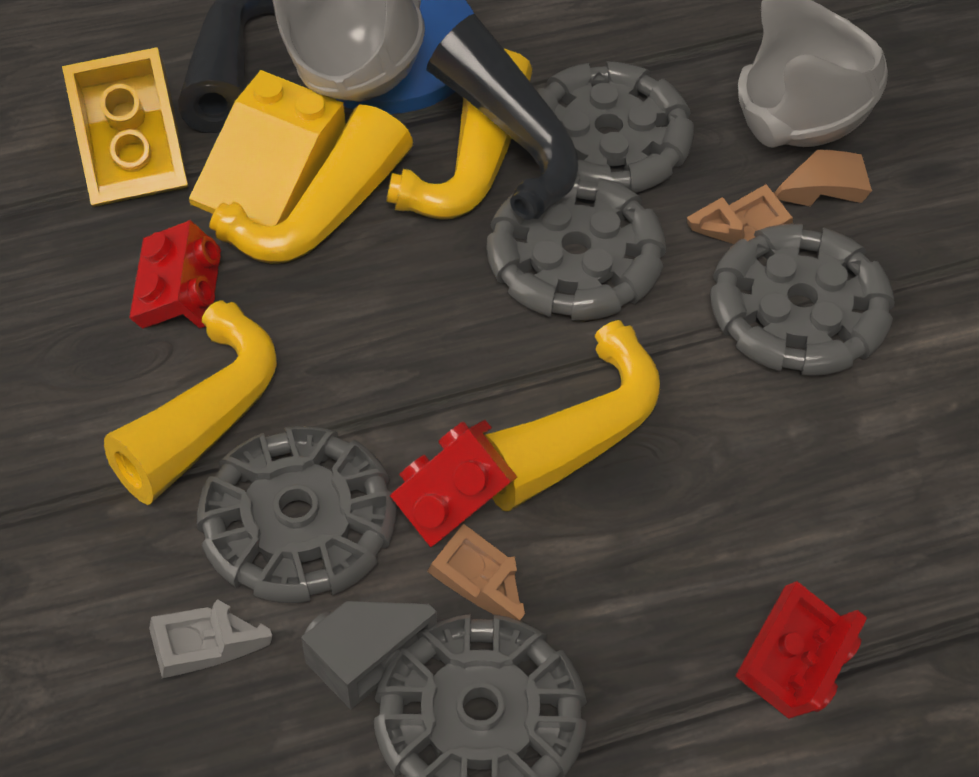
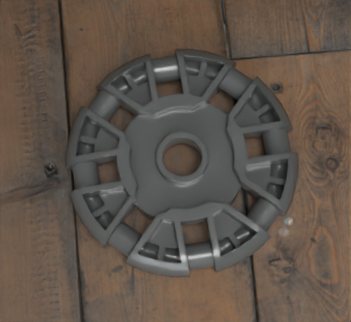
M606 61L605 66L590 67L587 62L558 72L547 80V87L545 89H537V92L553 110L573 141L578 156L579 167L577 174H580V180L598 183L599 178L617 182L634 193L641 192L671 177L673 174L672 168L674 166H681L691 150L694 139V124L688 119L691 113L687 102L664 78L659 81L650 77V71L643 67L617 61ZM640 93L648 97L644 102L637 98ZM561 101L568 106L565 108L558 104V102ZM601 127H613L617 129L619 132H609L603 134L599 132L597 129ZM531 154L535 162L540 166L537 159ZM624 165V171L611 172L610 166Z
M577 174L571 191L561 200L549 206L539 219L532 218L526 220L519 217L511 207V195L498 208L490 224L493 233L487 236L486 250L489 264L497 281L507 284L509 295L517 302L546 316L552 317L553 313L570 315L572 316L571 320L584 321L620 313L621 306L628 302L636 304L644 298L653 288L663 270V263L660 258L666 253V241L658 217L652 209H644L641 206L642 199L640 196L627 187L611 180L599 178L598 183L580 180V174ZM577 199L595 201L594 207L576 204ZM628 219L630 224L621 228L620 222ZM515 238L527 240V243L518 242ZM570 244H580L588 250L583 254H571L564 247ZM625 255L634 256L636 258L627 259L625 258ZM532 267L537 272V274L533 275L532 273H525L531 270ZM611 278V282L615 287L611 288L609 285H602L601 283Z
M794 223L769 226L755 231V237L749 241L745 239L738 240L724 253L718 262L713 274L717 284L710 290L711 305L717 324L724 335H731L737 341L736 348L740 352L770 369L781 372L782 368L799 370L803 376L828 375L851 368L854 360L858 358L867 359L883 343L890 331L893 317L889 310L894 307L895 301L893 289L886 272L878 261L871 262L865 256L866 249L837 231L824 227L821 232L803 229V224ZM799 249L816 251L817 258L798 255ZM764 256L767 259L766 266H763L757 258ZM848 270H851L856 275L850 280H847ZM740 289L751 291V294L742 293ZM797 295L809 298L814 305L799 307L794 305L789 298ZM853 309H859V310H865V312H863V313H857V312H852V310H853ZM758 318L765 327L755 326L752 328L750 324L756 322ZM838 333V336L844 341V343L837 339L832 340L830 337ZM786 346L795 347V348H804V350L794 349V348H788V347H786Z
M291 426L284 427L285 432L267 437H265L264 433L251 437L236 446L219 461L220 470L215 477L210 476L207 478L201 491L197 509V529L205 535L202 548L206 557L215 570L231 585L239 587L243 584L254 590L253 595L267 601L304 603L310 602L311 595L331 591L333 596L345 591L370 573L378 563L375 556L380 548H387L392 539L396 524L397 504L390 497V494L393 492L388 491L387 488L390 477L376 456L356 440L350 443L338 438L337 431L326 428ZM291 454V457L281 458L272 462V457ZM330 457L337 462L333 466L332 471L319 465L321 461L325 462ZM249 480L253 482L247 492L235 486L238 481L246 482ZM358 489L361 492H366L367 495L351 499L350 491ZM296 500L305 501L312 506L307 514L298 518L288 517L281 512L286 504ZM242 519L243 527L229 531L226 530L231 522ZM349 529L363 534L358 543L348 540ZM259 552L264 560L268 562L264 569L252 564ZM322 558L324 569L304 574L301 563Z
M471 614L441 620L429 630L423 629L417 633L418 640L407 649L400 647L401 653L384 670L375 695V701L380 704V715L375 717L373 722L380 751L394 775L403 774L405 777H467L468 768L477 770L492 769L491 777H565L581 751L587 728V722L581 718V707L586 705L587 700L579 674L563 650L555 651L546 642V634L523 621L494 614V620L471 619ZM470 642L493 643V651L470 650ZM431 658L438 661L441 660L445 664L434 676L424 666ZM531 659L538 668L528 678L517 665L522 661L526 662ZM483 697L491 700L496 705L497 711L491 718L480 721L470 718L465 713L464 707L470 700ZM410 702H421V714H403L404 705ZM540 704H551L558 708V716H540ZM431 744L437 759L428 766L418 754ZM529 745L541 755V758L531 767L522 760Z

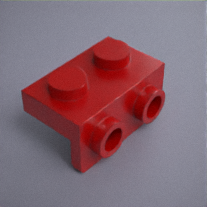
M191 220L143 238L129 318L143 329L183 314L198 328L206 327L202 323V317L215 300V288L221 249L215 240L204 233Z
M486 420L470 428L463 421L451 429L438 441L444 450L431 461L424 454L406 467L399 474L404 483L390 494L393 501L430 547L440 542L518 478L484 436L492 429Z
M798 581L788 584L782 590L735 677L788 719L813 711L819 712L835 696L838 688L835 680L842 666L858 651L861 645V638L858 635L867 617L859 610L840 616Z

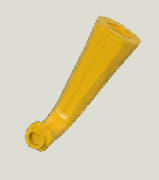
M504 49L530 81L532 75L530 61L519 53ZM463 98L454 176L447 182L431 184L421 180L413 171L403 169L402 175L392 173L386 202L395 204V210L413 211L435 219H453L469 213L483 200L490 190L512 138Z
M359 104L354 108L325 163L285 221L273 226L260 225L248 218L239 203L233 201L228 205L222 202L215 210L210 220L209 228L216 232V239L232 244L239 251L254 260L264 263H286L296 260L315 249L390 174L411 151L413 146L412 136L409 130L392 115L376 107Z
M220 300L213 303L203 314L202 323L206 326L207 335L213 342L229 345L234 348L238 355L237 359L232 364L156 410L108 433L104 438L105 454L109 465L127 490L146 505H150L249 411L267 389L275 373L277 357L270 336L260 325L245 316L240 307L234 302L226 303Z
M621 320L606 324L595 334L598 342L596 352L599 358L614 365L619 371L621 378V387L619 389L538 420L484 435L518 477L492 498L503 511H511L607 451L638 428L654 410L660 389L659 373L650 355L638 342L632 326H624Z

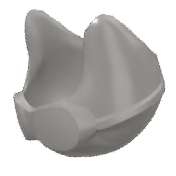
M273 0L280 35L299 77L310 90L324 96L339 100L362 102L385 94L396 87L409 74L423 42L425 24L420 11L421 0Z
M762 0L761 21L763 25V39L754 62L742 68L738 81L739 102L748 127L762 144L771 148L785 144L798 147H813L824 145L846 136L866 120L885 90L888 68L882 48L867 33L850 23L849 20L812 0Z

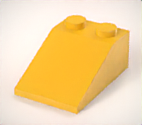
M158 47L62 66L92 207L188 187L174 107L165 66Z
M260 70L236 99L189 197L190 205L214 214L222 202L230 205L234 201L239 203L248 218L257 224L273 226L285 221L325 163L345 127L344 102L318 94L308 88Z

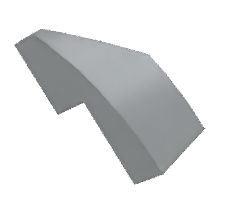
M218 599L213 604L212 609L206 607L151 617L149 627L162 678L205 669L262 649L271 643V630L261 623L256 628L229 613L230 606Z

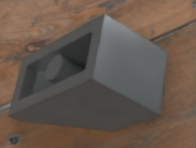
M346 601L332 613L330 611L324 612L309 624L305 634L301 637L305 662L351 710L377 689L384 670L401 653L399 648L407 649L418 640L417 633L423 629L429 630L437 624V611L429 604Z

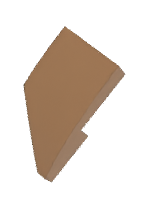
M817 150L778 187L774 194L779 200L811 207L820 194L862 203L872 192L861 154L834 150Z
M765 184L730 205L722 197L688 216L687 222L692 231L735 244L740 239L747 241L755 237L754 233L757 230L779 224L793 223V217L768 185Z
M463 524L432 562L427 572L464 598L493 615L496 614L521 620L525 614L523 603L519 602L515 573L517 571L515 557H507Z

